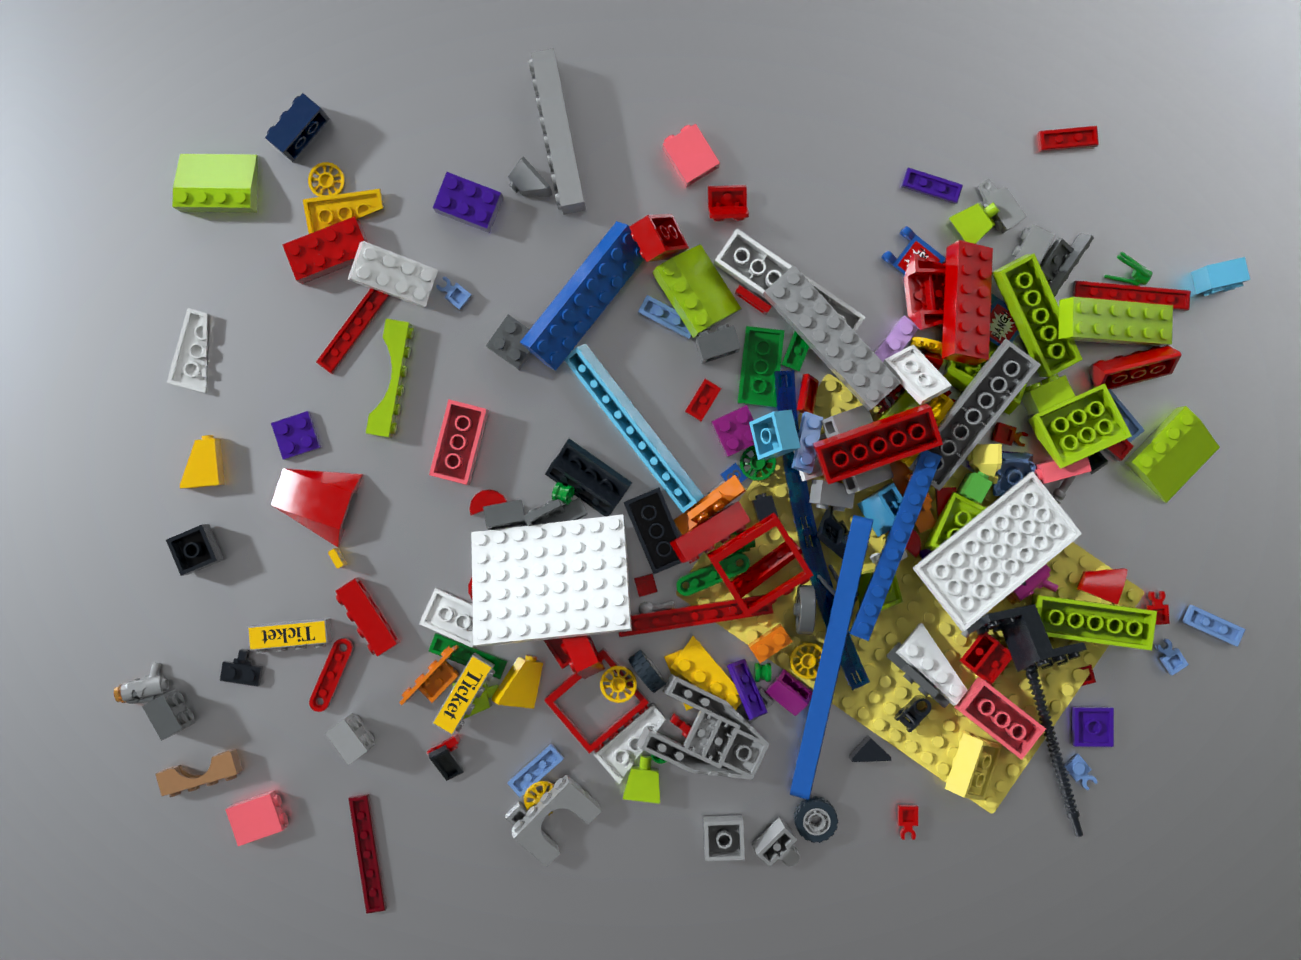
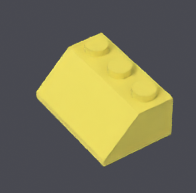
M963 733L959 741L957 754L953 758L951 772L946 779L945 789L964 798L984 801L1003 745L975 735Z

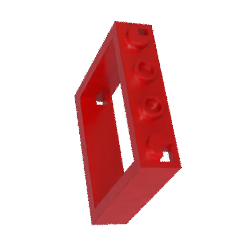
M772 513L707 554L746 617L758 614L762 607L774 604L778 597L790 594L794 587L810 581V577L813 576V573L775 513ZM776 526L803 571L746 606L719 562Z
M605 648L598 652L601 660H605L610 667L619 666ZM620 670V675L624 676L625 671ZM573 673L546 696L544 701L590 754L594 750L596 753L604 746L603 742L609 738L611 740L619 733L618 729L620 727H627L634 720L632 718L637 713L642 714L646 711L649 700L637 687L634 695L640 702L590 744L555 703L561 695L582 678L580 675L577 676L576 673ZM633 681L627 682V685L633 687Z

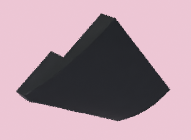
M829 506L820 522L817 538L843 559L849 530L843 520L838 522L833 515V506Z

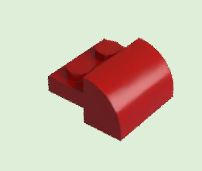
M986 633L977 637L959 662L972 673L992 685L1012 660V657L1007 648L990 634Z

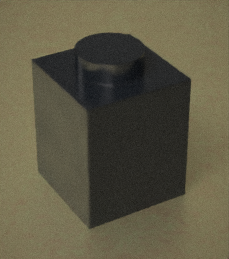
M766 493L755 496L756 500H752L758 522L772 513H775L778 517L772 495L767 496Z

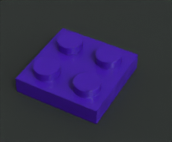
M310 411L271 423L283 460L321 448Z
M1072 706V745L1075 747H1114V708Z

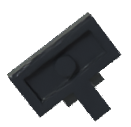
M241 649L239 650L238 658H234L233 662L223 661L220 681L258 687L261 683L263 666L252 665V661L249 660L250 650Z

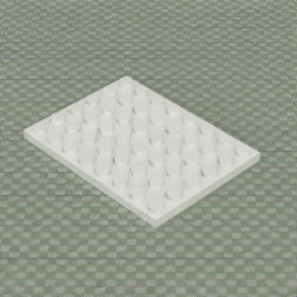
M624 515L471 532L473 645L475 647L632 631Z

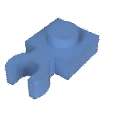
M443 277L442 279L447 282V285L442 288L437 284V289L441 292H447L444 298L461 310L472 295L457 282L452 286L451 281L447 277Z
M1165 638L1163 639L1166 643L1165 648L1162 649L1159 644H1155V648L1163 653V656L1159 659L1168 673L1174 675L1189 664L1178 648L1172 650V642Z
M1078 753L1065 763L1066 771L1076 782L1081 779V785L1086 790L1090 789L1087 786L1088 780H1092L1095 784L1098 783L1095 777L1088 774L1092 769Z

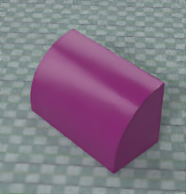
M783 669L775 677L765 693L796 716L809 704L813 691Z

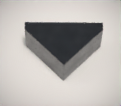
M867 735L851 752L849 759L852 762L891 761V756Z

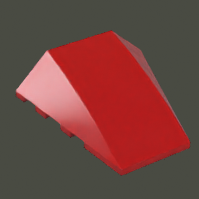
M913 253L904 276L908 317L920 330L943 324L946 262L940 263L935 261V259L923 258L919 254Z
M283 469L271 506L339 548L345 530L342 526L353 493H357L363 474Z

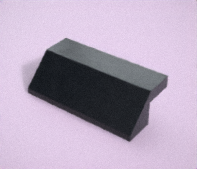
M570 438L566 441L560 453L545 473L546 476L556 483L560 482L564 486H573L576 497L581 498L583 502L605 517L611 515L632 484L627 478Z

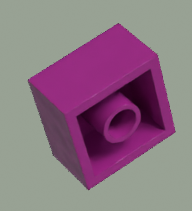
M747 405L711 421V425L726 457L754 445L749 424L754 419Z

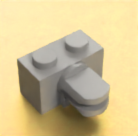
M780 817L752 843L756 855L769 867L778 859L787 866H794L800 859L797 848L793 846L798 839L792 828Z

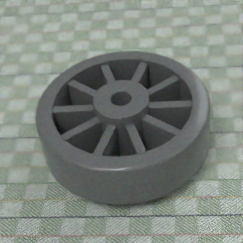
M799 585L797 588L793 614L795 615L796 632L798 634L811 635L814 631L816 597L813 585Z

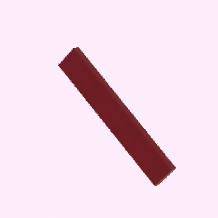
M369 794L351 796L348 800L366 914L386 911L387 907Z

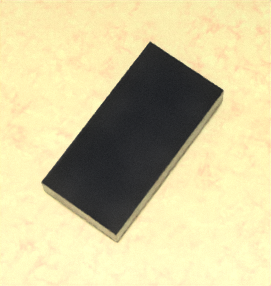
M446 745L428 753L429 759L446 781L464 773L463 767Z

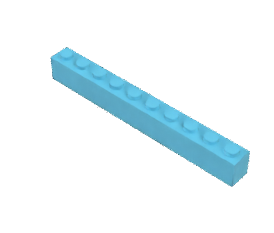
M587 344L576 347L564 361L682 513H684L702 499L704 495Z

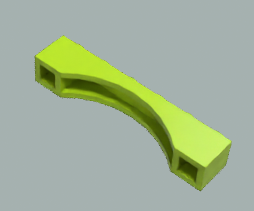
M387 318L385 320L382 338L391 356V380L383 400L368 416L366 434L392 438L393 434H396L397 423H395V419L401 409V405L398 402L399 397H402L404 392L402 380L407 375L405 363L406 358L409 359L411 347H408L409 340L413 339L414 328H412V324L409 322Z

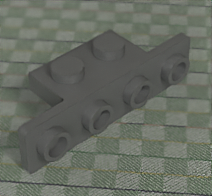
M1080 233L1071 246L1063 238H1057L1041 261L1040 267L1054 297L1068 279L1073 268L1079 263L1084 252L1089 248L1090 243L1094 239L1091 234Z
M581 498L571 501L568 505H562L559 499L551 500L545 506L532 509L524 515L526 523L521 526L578 520L588 513Z
M898 642L886 655L887 658L905 673L903 677L911 684L915 682L920 686L918 690L924 696L930 695L938 704L945 708L950 702L896 653L902 645Z

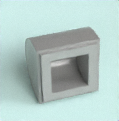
M519 801L505 814V818L514 825L518 820H522L526 816L528 810Z

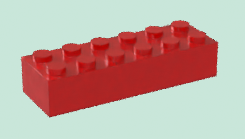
M962 240L946 247L942 359L974 366L989 360L993 248Z
M928 404L914 407L813 443L824 479L828 485L943 445L932 407Z

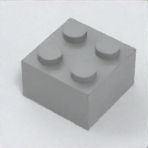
M353 713L325 733L348 765L375 745L373 735L369 731H365L362 727L363 722L357 715L354 716Z
M742 815L703 816L705 861L745 860L744 821Z

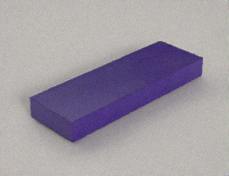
M908 167L901 187L957 204L963 185Z
M742 659L727 665L749 720L767 714V709L746 660Z

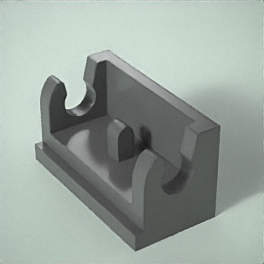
M522 500L483 507L486 528L488 530L508 528L526 523L523 517L525 510Z

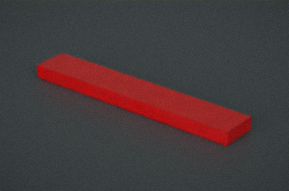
M1074 281L1072 297L1172 305L1173 310L1188 311L1191 291Z
M370 288L316 363L333 374L391 296Z

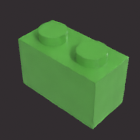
M982 472L967 473L956 493L975 503H982L993 482L988 480L989 476Z

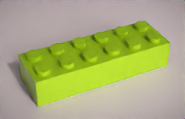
M1035 253L1024 255L992 272L1030 357L1041 364L1037 369L1039 377H1051L1083 360L1074 340L1058 339L1059 306Z
M1070 297L1059 300L1058 339L1153 347L1172 345V305Z
M1033 594L1031 605H1036L1048 637L1152 651L1157 611Z

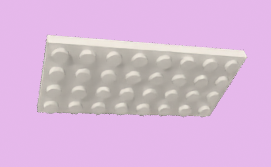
M1030 472L915 565L913 570L959 629L965 631L1082 533L1035 473Z

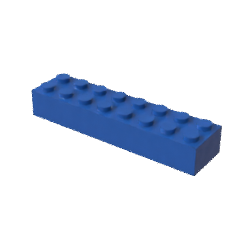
M618 221L615 222L520 341L524 347L555 371L558 369L644 261L637 242L631 236L629 225Z

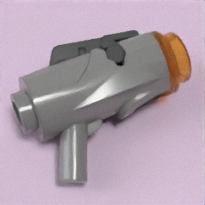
M153 662L150 675H147L144 679L140 680V678L115 687V700L128 704L146 703L154 700L156 696L165 694L169 689V682L162 675L158 676L161 664Z

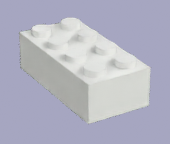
M363 241L359 244L347 280L417 306L425 307L438 269Z

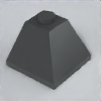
M523 156L508 176L511 182L509 186L515 193L520 192L523 196L550 197L553 195L550 185Z

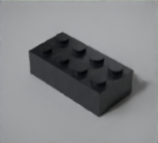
M660 487L623 502L653 575L682 563L670 544L679 538L680 535Z

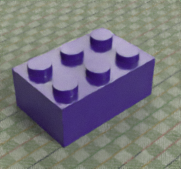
M446 172L433 209L438 214L490 233L504 197L499 191Z

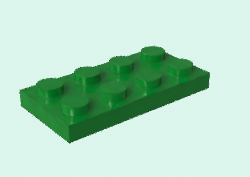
M746 326L737 403L776 408L785 330Z

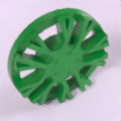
M755 445L747 448L740 459V468L743 474L754 481L768 479L773 474L777 464L776 458L768 461L765 459L758 460ZM751 450L754 453V456L752 458H750L747 455V453ZM744 459L750 460V463L744 462ZM768 463H773L771 469L766 467ZM751 465V469L746 472L744 466ZM764 468L768 471L767 474L762 471ZM759 471L762 472V477H757Z

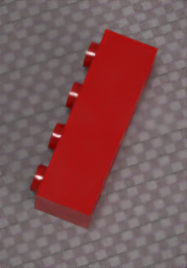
M738 501L686 532L670 544L682 563L689 562L691 564L700 558L699 554L703 551L705 553L712 551L716 548L714 544L719 541L722 544L731 538L730 534L733 532L739 533L746 529V524L751 520Z
M359 577L354 578L335 591L337 593V601L340 605L346 607L348 618L352 622L355 621L358 626L357 632L362 638L365 637L369 643L367 647L373 655L376 654L378 657L400 643Z

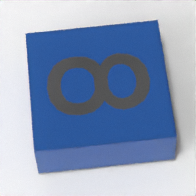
M736 463L720 474L725 482L734 475L738 477L741 483L747 479Z

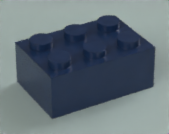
M302 93L293 100L289 110L281 114L278 123L269 128L265 139L290 161L294 162L330 118L321 107Z

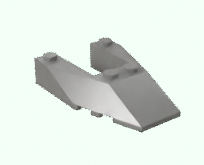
M670 674L662 691L668 696L700 710L684 744H680L645 727L636 745L640 749L693 774L699 773L753 780L769 743L727 701Z

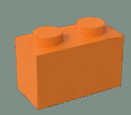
M779 623L749 643L748 646L759 663H762L793 641Z

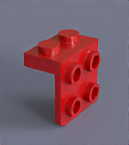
M708 186L709 217L714 221H725V218L742 221L748 218L747 186Z

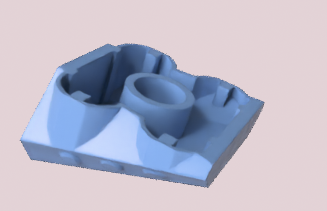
M1027 452L1002 453L1001 469H998L995 473V476H998L997 484H993L994 496H1002L1030 472H1035L1036 465L1033 462V454Z

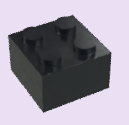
M209 524L199 525L166 539L180 576L192 574L224 560Z

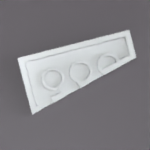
M187 308L167 383L207 394L208 314Z
M922 623L918 624L896 653L953 706L957 705L968 690Z
M652 703L646 711L639 714L627 727H624L613 739L606 742L598 752L594 753V756L618 784H620L624 775L633 766L637 757L643 752L636 744L644 728L647 727L657 732L666 718Z

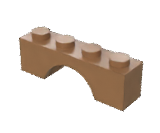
M232 749L213 756L210 767L205 774H191L181 765L161 770L155 775L161 796L169 794V797L180 795L181 791L185 789L191 792L199 789V785L202 784L212 786L219 783L218 780L223 778L226 781L235 779L237 774L243 770L237 749Z

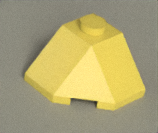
M977 444L966 457V460L969 461V466L976 473L979 471L989 476L988 480L993 482L992 484H997L998 476H995V473L998 469H1001L1002 444Z

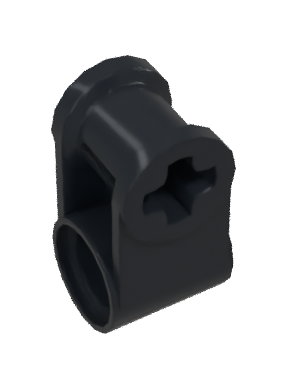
M916 695L905 707L899 710L894 719L900 721L906 727V731L912 732L930 713L931 703L923 695ZM925 701V707L921 710L917 709L918 702Z

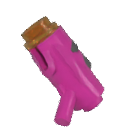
M1045 564L1005 598L1014 605L1033 594L1036 588L1045 587L1056 592L1058 585L1047 580L1051 576L1049 573L1051 569Z

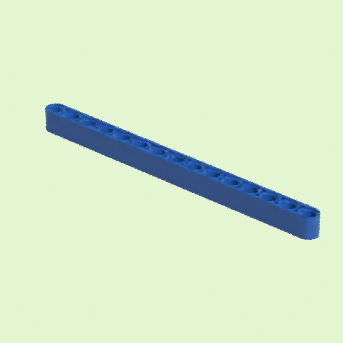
M853 515L790 790V795L809 800L873 525V519Z

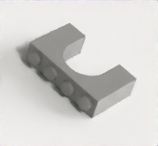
M863 405L821 420L827 438L873 422L870 411ZM886 464L843 479V483L847 493L851 494L891 479L894 476L890 465Z
M568 775L558 779L554 787L549 792L543 794L539 803L536 806H532L527 811L526 816L522 820H518L511 830L514 840L546 867L560 854L558 844L541 830L542 822L550 812L557 809L571 810L588 825L602 812L599 803Z

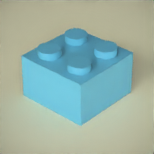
M1245 257L1207 265L1191 272L1196 294L1204 293V296L1216 294V292L1234 290L1244 286L1243 282L1250 280Z
M792 410L773 411L749 422L758 460L777 458L801 448Z

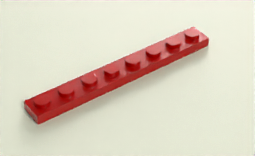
M765 594L744 597L742 600L748 606ZM731 599L631 615L632 631L618 633L619 637L748 617L745 616L736 600ZM772 605L762 607L760 612L754 616L773 614Z

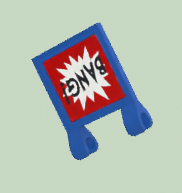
M907 226L900 231V235L910 242L899 257L896 258L890 251L885 252L881 257L903 275L906 273L911 254L913 253L919 254L923 258L935 259V261L943 263L946 259Z
M991 293L990 341L998 347L1005 339L1013 343L1019 331L1006 303Z

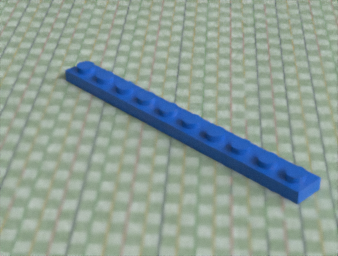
M927 450L920 453L849 634L869 641L942 456Z

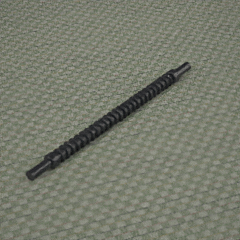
M1038 670L1026 673L1027 679H1030L1028 681L1031 684L1030 689L1033 690L1031 694L1035 695L1033 697V700H1036L1034 704L1038 706L1036 710L1039 711L1038 715L1041 716L1039 720L1042 721L1041 725L1046 728L1044 731V736L1047 737L1045 741L1048 742L1047 747H1050L1048 752L1051 753L1050 757L1053 758L1051 762L1054 763L1053 768H1056L1054 772L1057 773L1056 778L1059 779L1057 782L1061 784L1059 786L1062 789L1061 794H1064L1062 799L1065 800V809L1068 810L1067 816L1071 819L1075 836L1081 837L1083 832L1078 818L1080 813L1076 809L1077 805L1074 804L1076 800L1073 799L1074 794L1071 793L1073 790L1070 788L1071 784L1068 783L1070 780L1066 778L1068 773H1065V763L1062 762L1063 758L1060 757L1062 753L1059 752L1060 747H1057L1059 742L1056 741L1057 737L1054 736L1056 732L1053 731L1054 726H1051L1053 722L1049 720L1051 719V716L1048 715L1050 711L1046 710L1048 705H1045L1047 701L1043 699L1045 697L1042 694L1043 689H1040L1042 684H1039Z

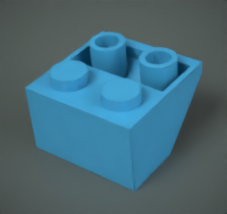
M894 483L887 484L857 503L865 518L873 519L872 529L877 537L890 531L903 498Z

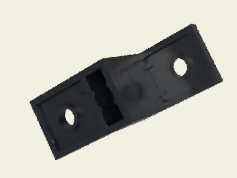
M1035 604L986 614L967 629L969 634L977 633L978 635L986 634L992 629L994 632L1001 630L1017 672L1026 670V673L1038 670V667H1041L1043 670L1054 666L1053 664L1055 663L1057 666L1068 663V659H1076L1080 657L1081 652L1087 650L1084 642L1053 649Z

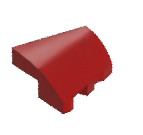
M1120 568L1083 571L1077 590L1118 605L1128 570Z

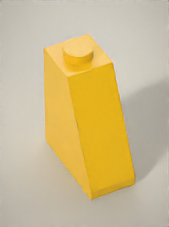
M214 435L201 436L202 439L195 440L180 482V489L225 485L221 439L214 438Z
M526 655L525 658L518 657L493 694L491 701L498 705L534 709L543 662L537 660V657L533 655Z

